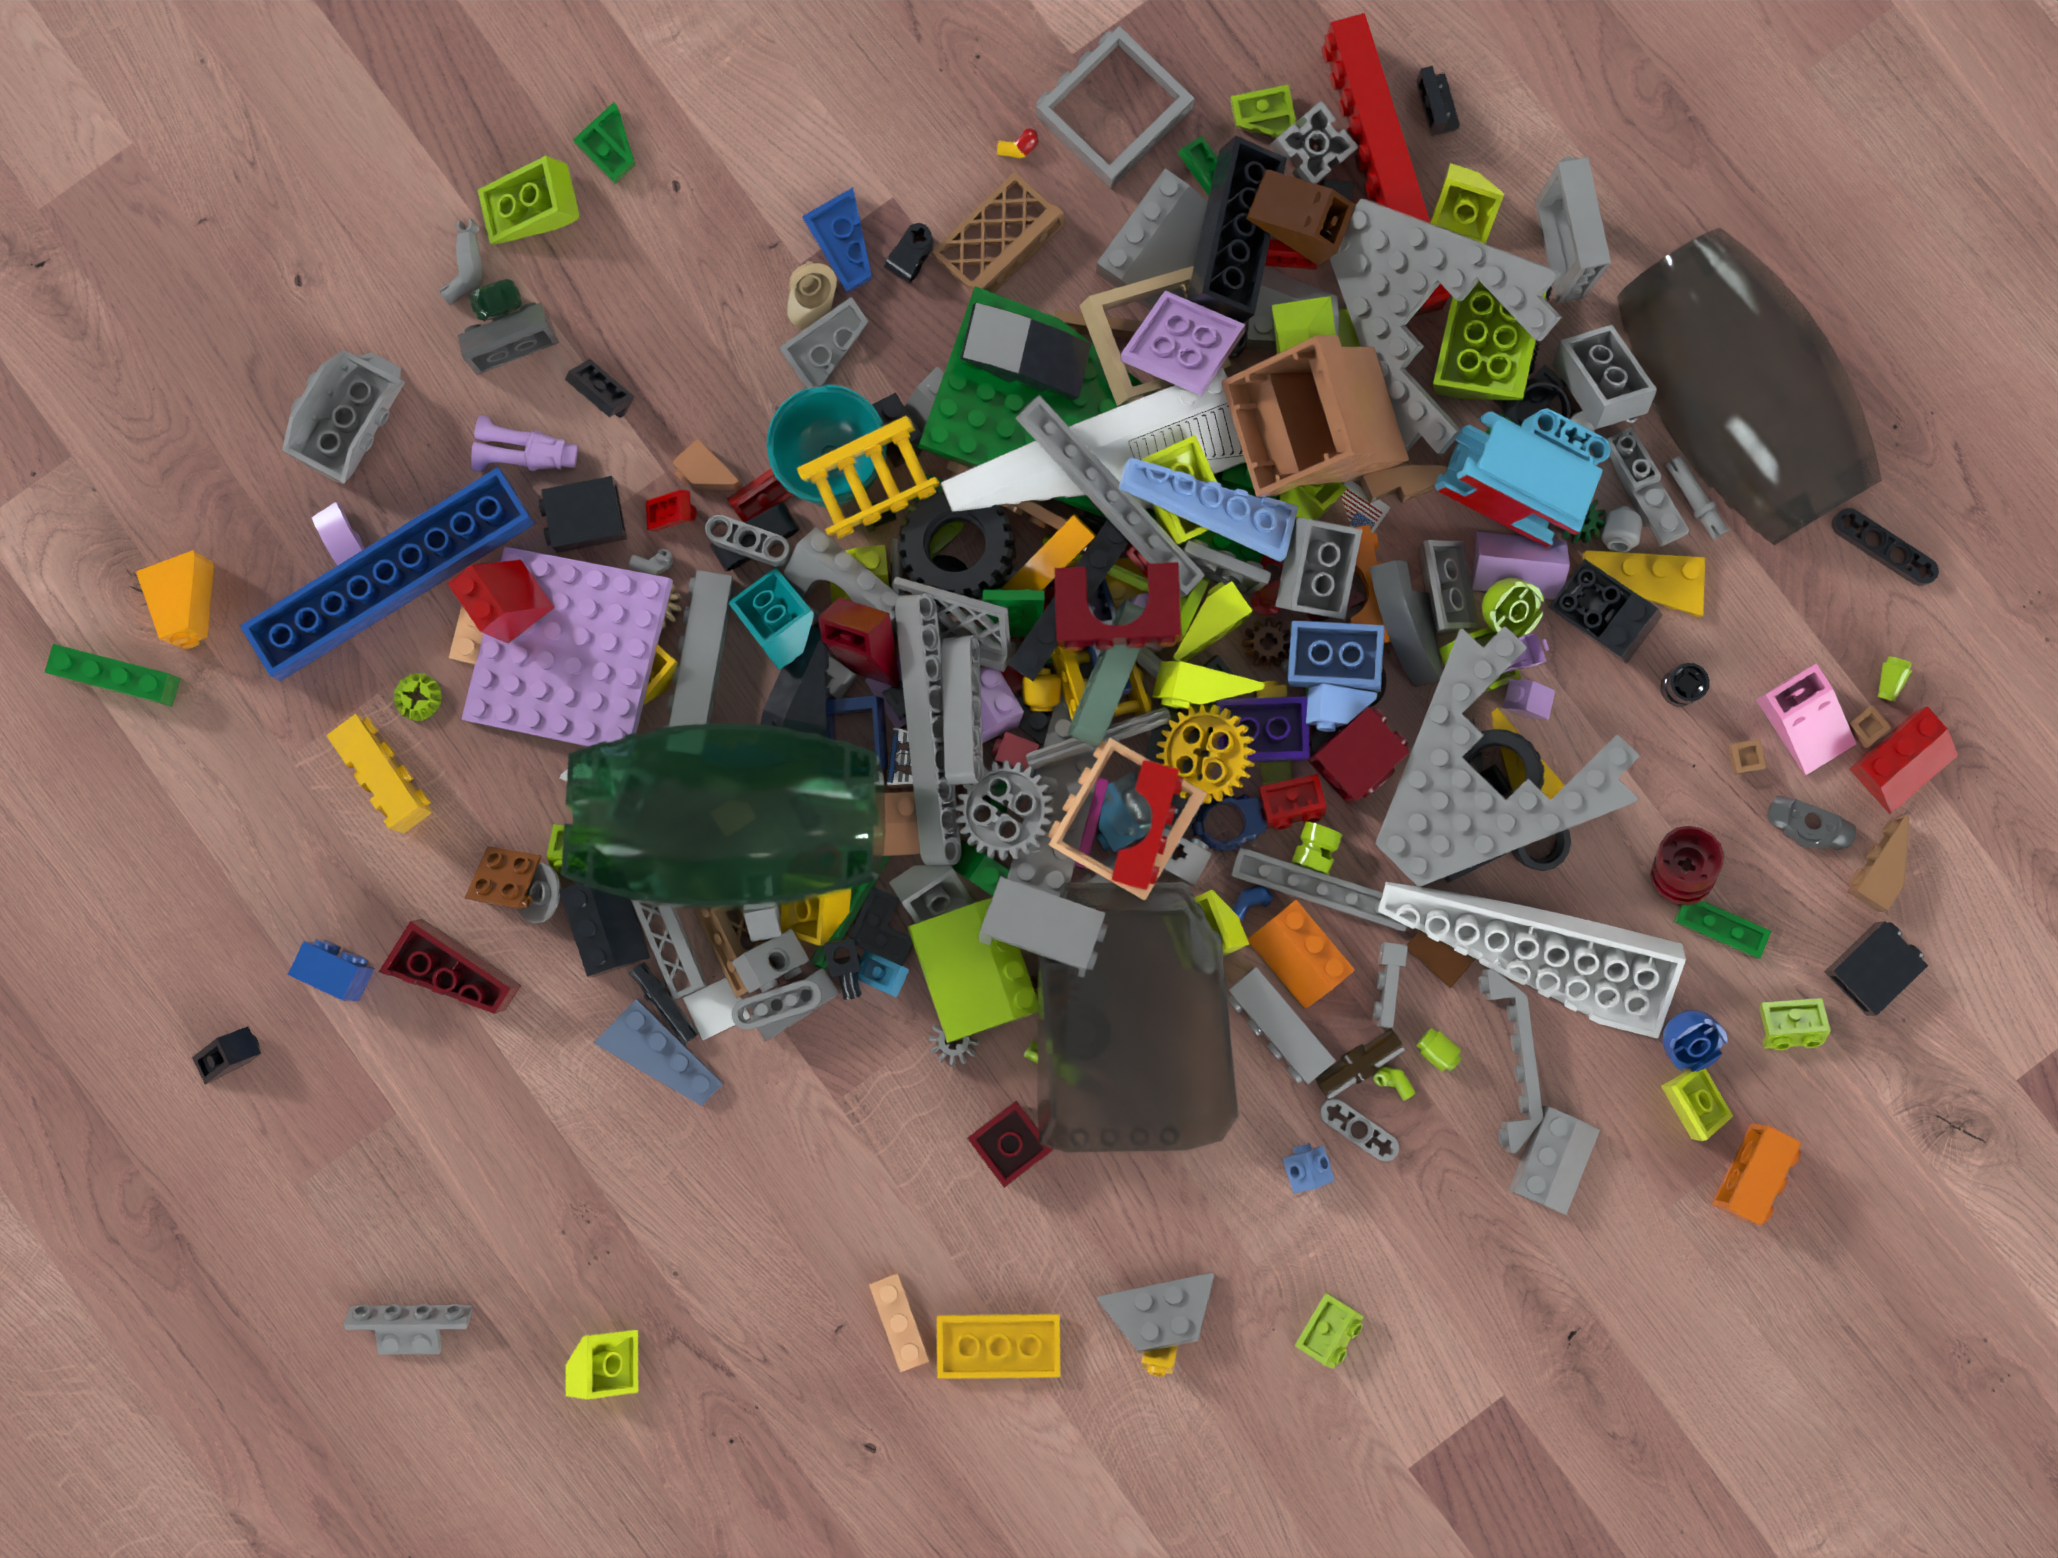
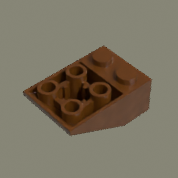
M1267 169L1246 219L1319 266L1338 253L1356 204L1331 188Z

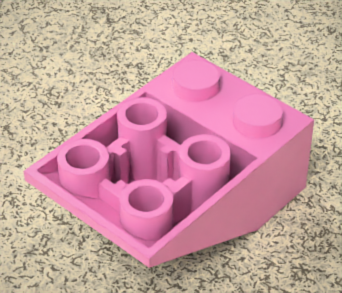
M1817 663L1755 699L1804 775L1811 773L1856 745L1836 694Z

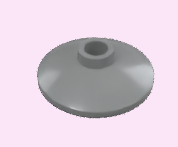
M544 863L538 864L527 889V894L532 897L531 906L529 908L525 907L523 910L518 909L520 915L530 923L545 922L553 915L558 906L560 882L557 873L551 866Z

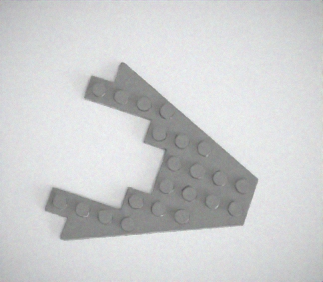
M1360 199L1356 204L1338 253L1330 257L1361 347L1375 348L1407 452L1422 436L1437 453H1444L1462 432L1405 369L1424 347L1405 325L1440 283L1457 301H1463L1480 281L1529 334L1538 341H1542L1562 318L1542 297L1559 277L1560 273L1557 270L1367 199Z
M1506 626L1484 648L1463 628L1459 631L1375 844L1418 887L1635 803L1639 799L1619 777L1640 755L1618 734L1551 800L1530 779H1527L1506 800L1463 758L1484 736L1463 713L1528 648Z

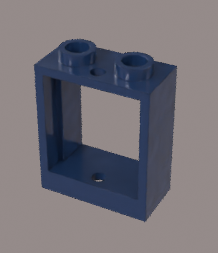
M875 695L826 700V716H830L831 727L825 755L821 756L822 773L832 775V780L850 779V774L861 773V777L879 776V771L888 770L884 698ZM873 712L876 762L837 765L834 715Z

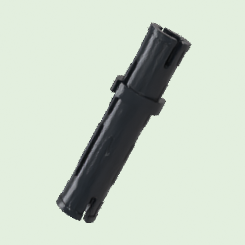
M645 961L629 972L630 976L645 993L644 998L647 1001L650 1000L683 1045L699 1034L666 991L664 982L660 983Z

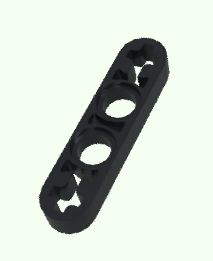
M1845 508L1833 516L1831 521L1832 529L1838 536L1912 584L1925 586L1937 578L1939 568L1933 559L1853 508ZM1849 516L1851 518L1850 524L1852 526L1845 529L1843 527L1844 521L1842 519ZM1864 525L1865 528H1863L1856 537L1854 534L1859 530L1855 528H1859L1860 526ZM1868 531L1878 534L1880 538L1878 546L1872 547L1866 543L1865 535ZM1892 548H1900L1904 552L1905 559L1902 563H1896L1891 559L1890 552ZM1915 558V561L1911 563L1914 566L1905 569V567L1912 561V559ZM1926 566V573L1929 576L1920 578V571L1917 568Z

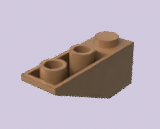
M1907 815L1896 817L1895 819L1891 818L1882 830V833L1885 835L1879 844L1875 843L1866 854L1868 861L1863 869H1857L1849 881L1852 886L1848 893L1877 912L1888 911L1904 887L1910 819Z

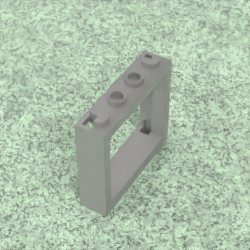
M1120 26L1113 32L1108 31L1098 43L1099 46L1092 53L1087 51L1079 59L1078 66L1072 72H1065L1058 80V86L1051 93L1049 91L1045 92L1036 103V117L1110 189L1193 109L1195 100L1183 86ZM1119 45L1176 101L1109 165L1052 109Z
M1571 156L1558 162L1535 201L1548 267L1560 273L1559 277L1552 284L1556 303L1585 298L1611 264L1589 158L1578 159L1577 157L1571 159Z

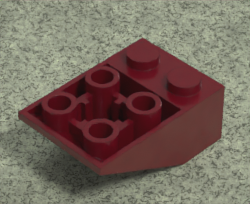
M839 597L818 617L822 642L844 667L851 672L898 688L900 681L890 613Z

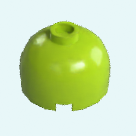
M1504 578L1495 582L1484 595L1482 602L1483 618L1487 625L1496 633L1506 626L1515 636L1522 637L1528 635L1542 618L1543 611L1540 610L1541 601L1544 602L1543 595L1539 588L1524 579Z

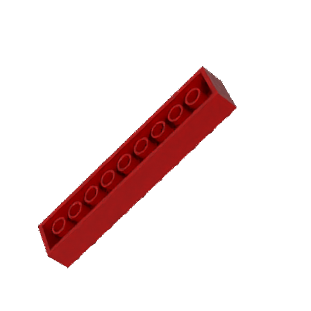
M1362 13L1330 22L1328 33L1325 34V43L1321 48L1325 63H1330L1332 69L1330 81L1333 90H1338L1341 98L1338 101L1342 118L1346 117L1349 124L1347 133L1358 146L1356 149L1358 155L1355 156L1358 171L1360 173L1364 172L1366 197L1368 200L1372 199L1375 203L1430 223L1366 15ZM1440 283L1413 317L1443 309L1451 294Z

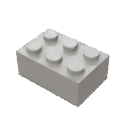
M1613 325L1560 340L1552 365L1595 429L1648 413L1657 389Z
M1296 517L1287 555L1284 559L1275 606L1345 620L1362 529Z

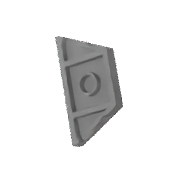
M1213 1273L1097 1296L1099 1305L1104 1308L1137 1353H1143L1199 1341L1210 1291L1214 1282Z

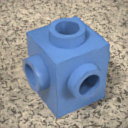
M1310 1143L1292 1148L1294 1154L1283 1158L1293 1193L1317 1189L1335 1181L1324 1145L1311 1148Z

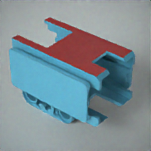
M1542 409L1526 418L1521 427L1492 411L1477 419L1492 428L1490 435L1471 425L1460 428L1462 432L1455 439L1459 443L1455 446L1445 475L1439 474L1435 483L1437 492L1547 548L1552 546V538L1555 533L1547 529L1549 522L1574 535L1580 533L1603 469L1596 465L1607 460L1610 456V444L1604 437L1550 409ZM1538 422L1541 423L1543 430L1538 426ZM1589 448L1592 450L1594 457L1590 454Z

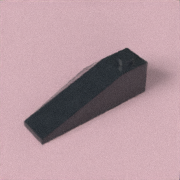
M811 624L804 652L781 669L764 706L757 738L776 747L824 756L831 727L830 716H826V698H830V688H825V671L829 668V648L822 642L820 627Z

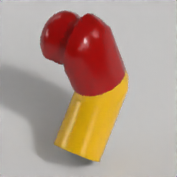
M1028 128L1014 142L999 140L997 155L1015 158L1026 157L1038 144L1037 132L1034 129Z

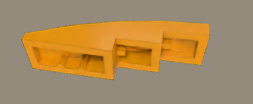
M1074 514L1004 585L1002 590H1043L1055 578V568H1065L1096 535Z

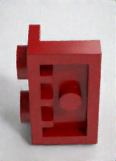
M1318 773L1259 786V794L1263 803L1268 828L1274 827L1275 830H1283L1291 827L1292 823L1295 822L1314 823L1321 820V817L1326 814L1327 806Z

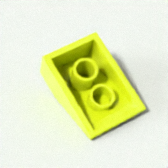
M1196 435L1142 459V461L1166 467L1175 472L1193 475L1199 481L1206 483L1210 481L1217 482ZM1153 504L1159 526L1176 544H1180L1209 530Z
M1232 581L1226 585L1220 582L1208 591L1204 604L1172 661L1187 662L1248 621L1252 609Z
M1182 661L1160 662L1152 697L1162 699L1161 705L1189 709L1190 704H1204L1262 690L1265 683Z

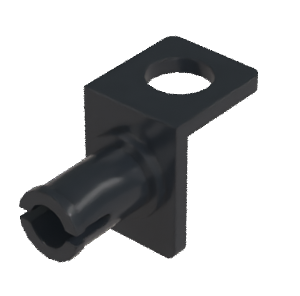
M850 937L825 943L824 950L831 977L839 976L843 999L851 1000L860 997L862 993L856 972L861 971L860 955L857 954L854 939ZM845 947L850 951L851 956L834 959L833 952L836 948Z

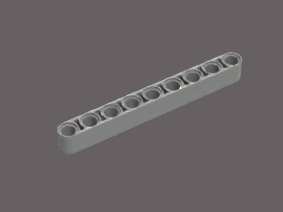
M928 593L906 595L897 599L895 614L920 854L926 865H954L961 857L959 823L956 822L958 813L955 810L957 806L955 785H949L945 776L942 658L936 603L934 598Z

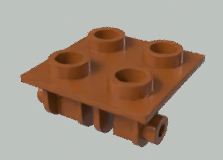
M487 846L465 895V899L521 910L525 909V907L529 908L532 903V897L527 894V889L540 862L541 855Z

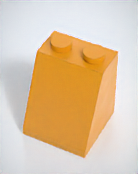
M192 550L136 571L159 639L178 648L190 649L198 646L200 640L208 638L214 577L213 561Z

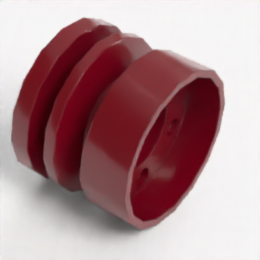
M1694 826L1677 827L1667 833L1661 841L1652 863L1650 876L1653 887L1663 898L1676 904H1695L1705 899L1713 889L1723 867L1724 853L1720 842L1710 832Z

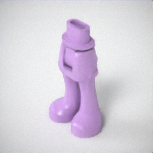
M479 415L474 431L476 441H496L525 446V451L505 449L474 442L471 453L472 470L484 471L489 463L494 462L528 467V470L531 471L553 468L562 470V467H576L578 445L568 444L565 439H556L537 430L524 432L494 425L490 417Z

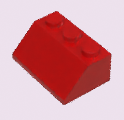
M1927 706L1914 711L1851 766L1849 770L1882 807L1891 814L1957 757L1958 754L1948 728Z

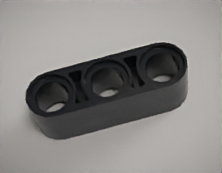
M785 503L777 504L745 522L746 524L780 535L785 539L790 538L800 530ZM746 535L741 541V546L752 547L756 542V536ZM713 543L710 545L725 572L732 571L752 560V558L720 548Z

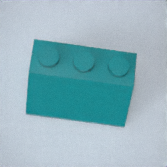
M777 567L728 602L778 670L794 661L796 657L804 652L814 613Z

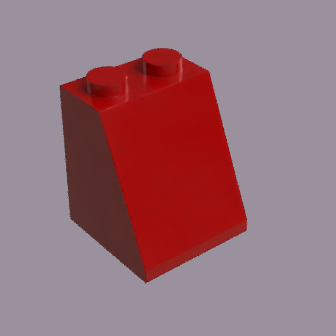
M522 560L470 565L447 583L479 631L507 644L555 608Z

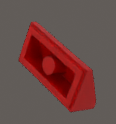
M770 468L728 497L727 501L741 521L745 523L769 508L783 503L794 494L784 488L775 477L772 468Z

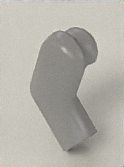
M660 549L658 554L649 560L633 555L629 562V569L657 576L672 566V553L667 549Z

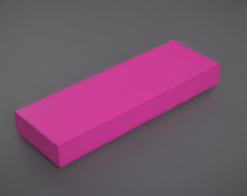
M1098 778L1079 846V850L1089 855L1109 782V780ZM1075 861V868L1085 870L1086 866Z

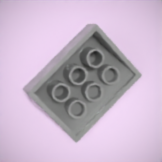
M1164 169L1097 261L1096 274L1119 288L1194 266L1208 202L1189 184L1167 169ZM1182 288L1170 291V293L1185 299ZM1162 294L1137 302L1151 311Z

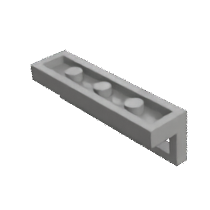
M655 874L646 878L647 881L631 887L627 891L673 1000H677L707 987L708 984L662 875ZM650 887L655 899L652 909L641 905L636 894L637 892ZM644 910L650 912L648 919L644 913ZM654 914L662 916L667 927L664 936L652 932L650 924ZM655 937L662 939L660 946H658ZM666 941L674 944L678 958L675 964L664 960L662 956V950ZM667 965L674 967L671 975ZM678 969L686 973L691 984L690 987L679 992L673 982Z

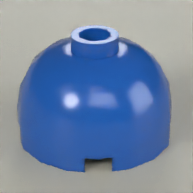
M1686 1010L1674 1016L1665 1026L1662 1036L1664 1051L1670 1061L1679 1070L1684 1071L1682 1068H1690L1692 1072L1703 1070L1715 1063L1722 1055L1720 1049L1723 1042L1726 1045L1728 1040L1726 1031L1709 1013L1699 1010Z

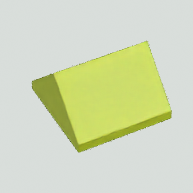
M1706 1068L1696 1072H1692L1690 1069L1661 1086L1692 1140L1705 1141L1709 1139L1733 1117Z

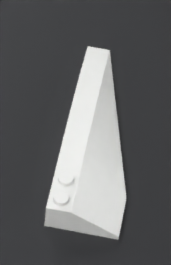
M1386 882L1378 907V912L1412 929L1417 928L1427 933V937L1437 942L1440 940L1454 947L1455 951L1478 959L1480 964L1494 969L1522 985H1529L1538 990L1539 994L1547 998L1552 997L1564 1003L1565 1007L1575 1012L1577 1010L1598 1024L1657 1039L1686 961L1681 943L1564 914L1472 895Z

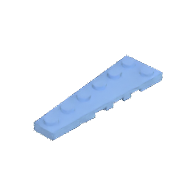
M1130 458L1126 462L1119 489L1279 562L1286 558L1298 506L1269 497H1254L1248 495V491L1238 488L1235 491L1223 488L1221 483L1214 481L1208 483L1199 481L1193 475L1175 472L1169 468L1135 458Z

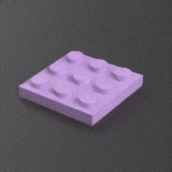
M1164 291L1122 351L1121 361L1202 396L1245 333V324L1168 291Z

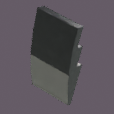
M975 303L972 307L960 359L1009 383L1018 380L1042 392L1049 389L1073 401L1080 396L1091 343L1039 321Z

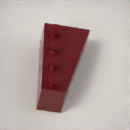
M423 919L409 922L378 971L384 975H391L402 979V981L412 985H419L430 989L437 994L458 999L460 1002L493 1014L505 1011L521 987L519 983Z

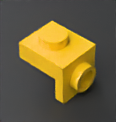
M1178 1345L1144 1352L1142 1369H1147L1148 1374L1157 1377H1165L1166 1373L1173 1374Z

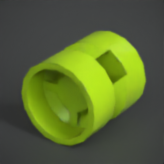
M1305 822L1300 836L1303 844L1296 847L1291 862L1298 866L1329 875L1334 861L1331 853L1338 850L1343 835L1325 826Z

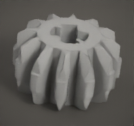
M936 1024L932 1026V1029L940 1033L939 1037H928L930 1042H939V1046L931 1048L930 1051L932 1054L939 1050L943 1051L938 1058L940 1063L946 1059L947 1055H950L949 1064L954 1067L956 1056L959 1055L960 1061L964 1065L967 1063V1059L963 1054L965 1051L970 1056L974 1057L976 1055V1052L969 1048V1044L980 1045V1040H970V1037L967 1036L963 1038L962 1044L956 1046V1049L949 1048L951 1044H946L943 1029Z

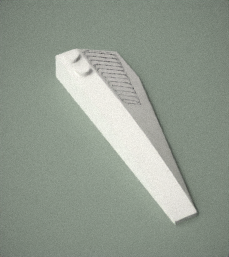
M1223 367L1220 368L1202 396L1174 385L1069 427L1119 482H1121L1125 464L1130 458L1142 461L1143 458L1193 435H1196L1213 474L1246 462L1221 382L1227 379ZM1037 441L941 483L952 512L992 507V505L1007 503L1008 505L1020 504V502L1030 500L1043 501L1051 500L1054 497L1065 496L1067 498L1086 495Z

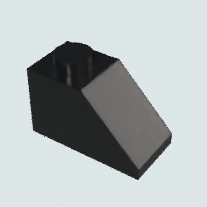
M249 1026L216 1038L193 1056L192 1059L204 1084H208L248 1064L259 1056L261 1051L256 1036L251 1033Z

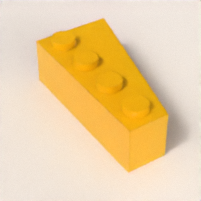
M354 714L326 736L344 763L350 769L353 767L356 769L357 772L354 773V778L367 793L372 792L374 796L370 799V802L377 811L379 810L387 817L383 821L388 829L404 834L433 813L428 806L431 800L421 788L417 790L411 783L414 777L403 764L399 766L393 757L396 755L394 749L386 740L381 742L375 734L379 730L369 717L364 719V717Z

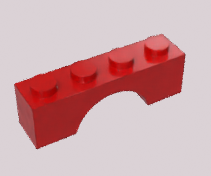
M1143 759L1135 790L1150 805L1152 825L1149 833L1140 843L1129 848L1119 849L1111 881L1148 890L1149 884H1156L1160 867L1154 866L1157 854H1164L1168 837L1162 835L1165 823L1172 824L1176 809L1175 806L1170 805L1173 793L1180 794L1184 776L1178 775L1179 768Z

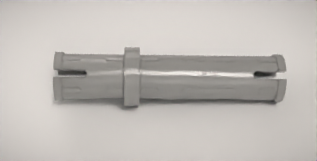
M1682 455L1672 459V462L1665 464V467L1669 470L1694 509L1695 513L1693 515L1696 519L1699 518L1711 539L1715 540L1722 536L1723 533H1727L1729 528H1727L1716 511L1717 505L1714 501L1710 502L1683 460Z

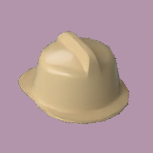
M807 261L806 264L799 266L793 271L789 280L790 291L787 301V315L790 322L796 328L805 330L831 311L837 278L834 271L828 265Z

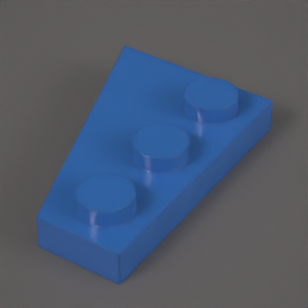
M853 188L802 216L803 221L847 294L872 280Z

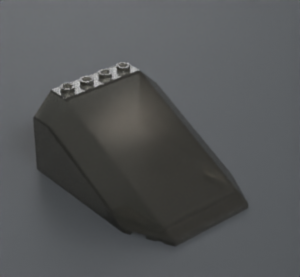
M1115 883L1065 884L1060 897L1106 913L1103 923L1107 924L1108 928L1103 942L1096 941L1093 951L1098 952V956L1093 970L1087 969L1084 978L1078 976L1079 968L1038 954L1037 1115L1039 1144L1065 1153L1189 1150L1222 1141L1239 1117L1222 940L1217 931H1213L1204 916V910L1194 900V894L1187 883H1156L1146 900L1139 898Z

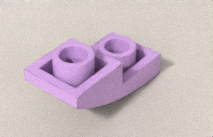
M337 502L312 517L321 539L337 566L364 550L359 534L351 528L343 507Z

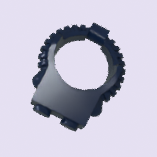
M1226 794L1223 795V801L1221 802L1212 798L1210 804L1203 803L1204 805L1200 806L1198 815L1195 817L1196 822L1191 824L1194 836H1199L1201 838L1200 841L1208 845V848H1213L1215 851L1220 850V852L1224 850L1229 852L1230 850H1235V848H1240L1241 845L1246 843V840H1256L1259 834H1264L1265 830L1268 829L1266 818L1262 819L1261 811H1264L1262 800H1258V797L1249 798L1246 794L1238 798L1235 795L1228 796ZM1227 805L1239 812L1242 818V829L1239 836L1233 840L1218 841L1211 837L1209 833H1205L1203 822L1213 807Z

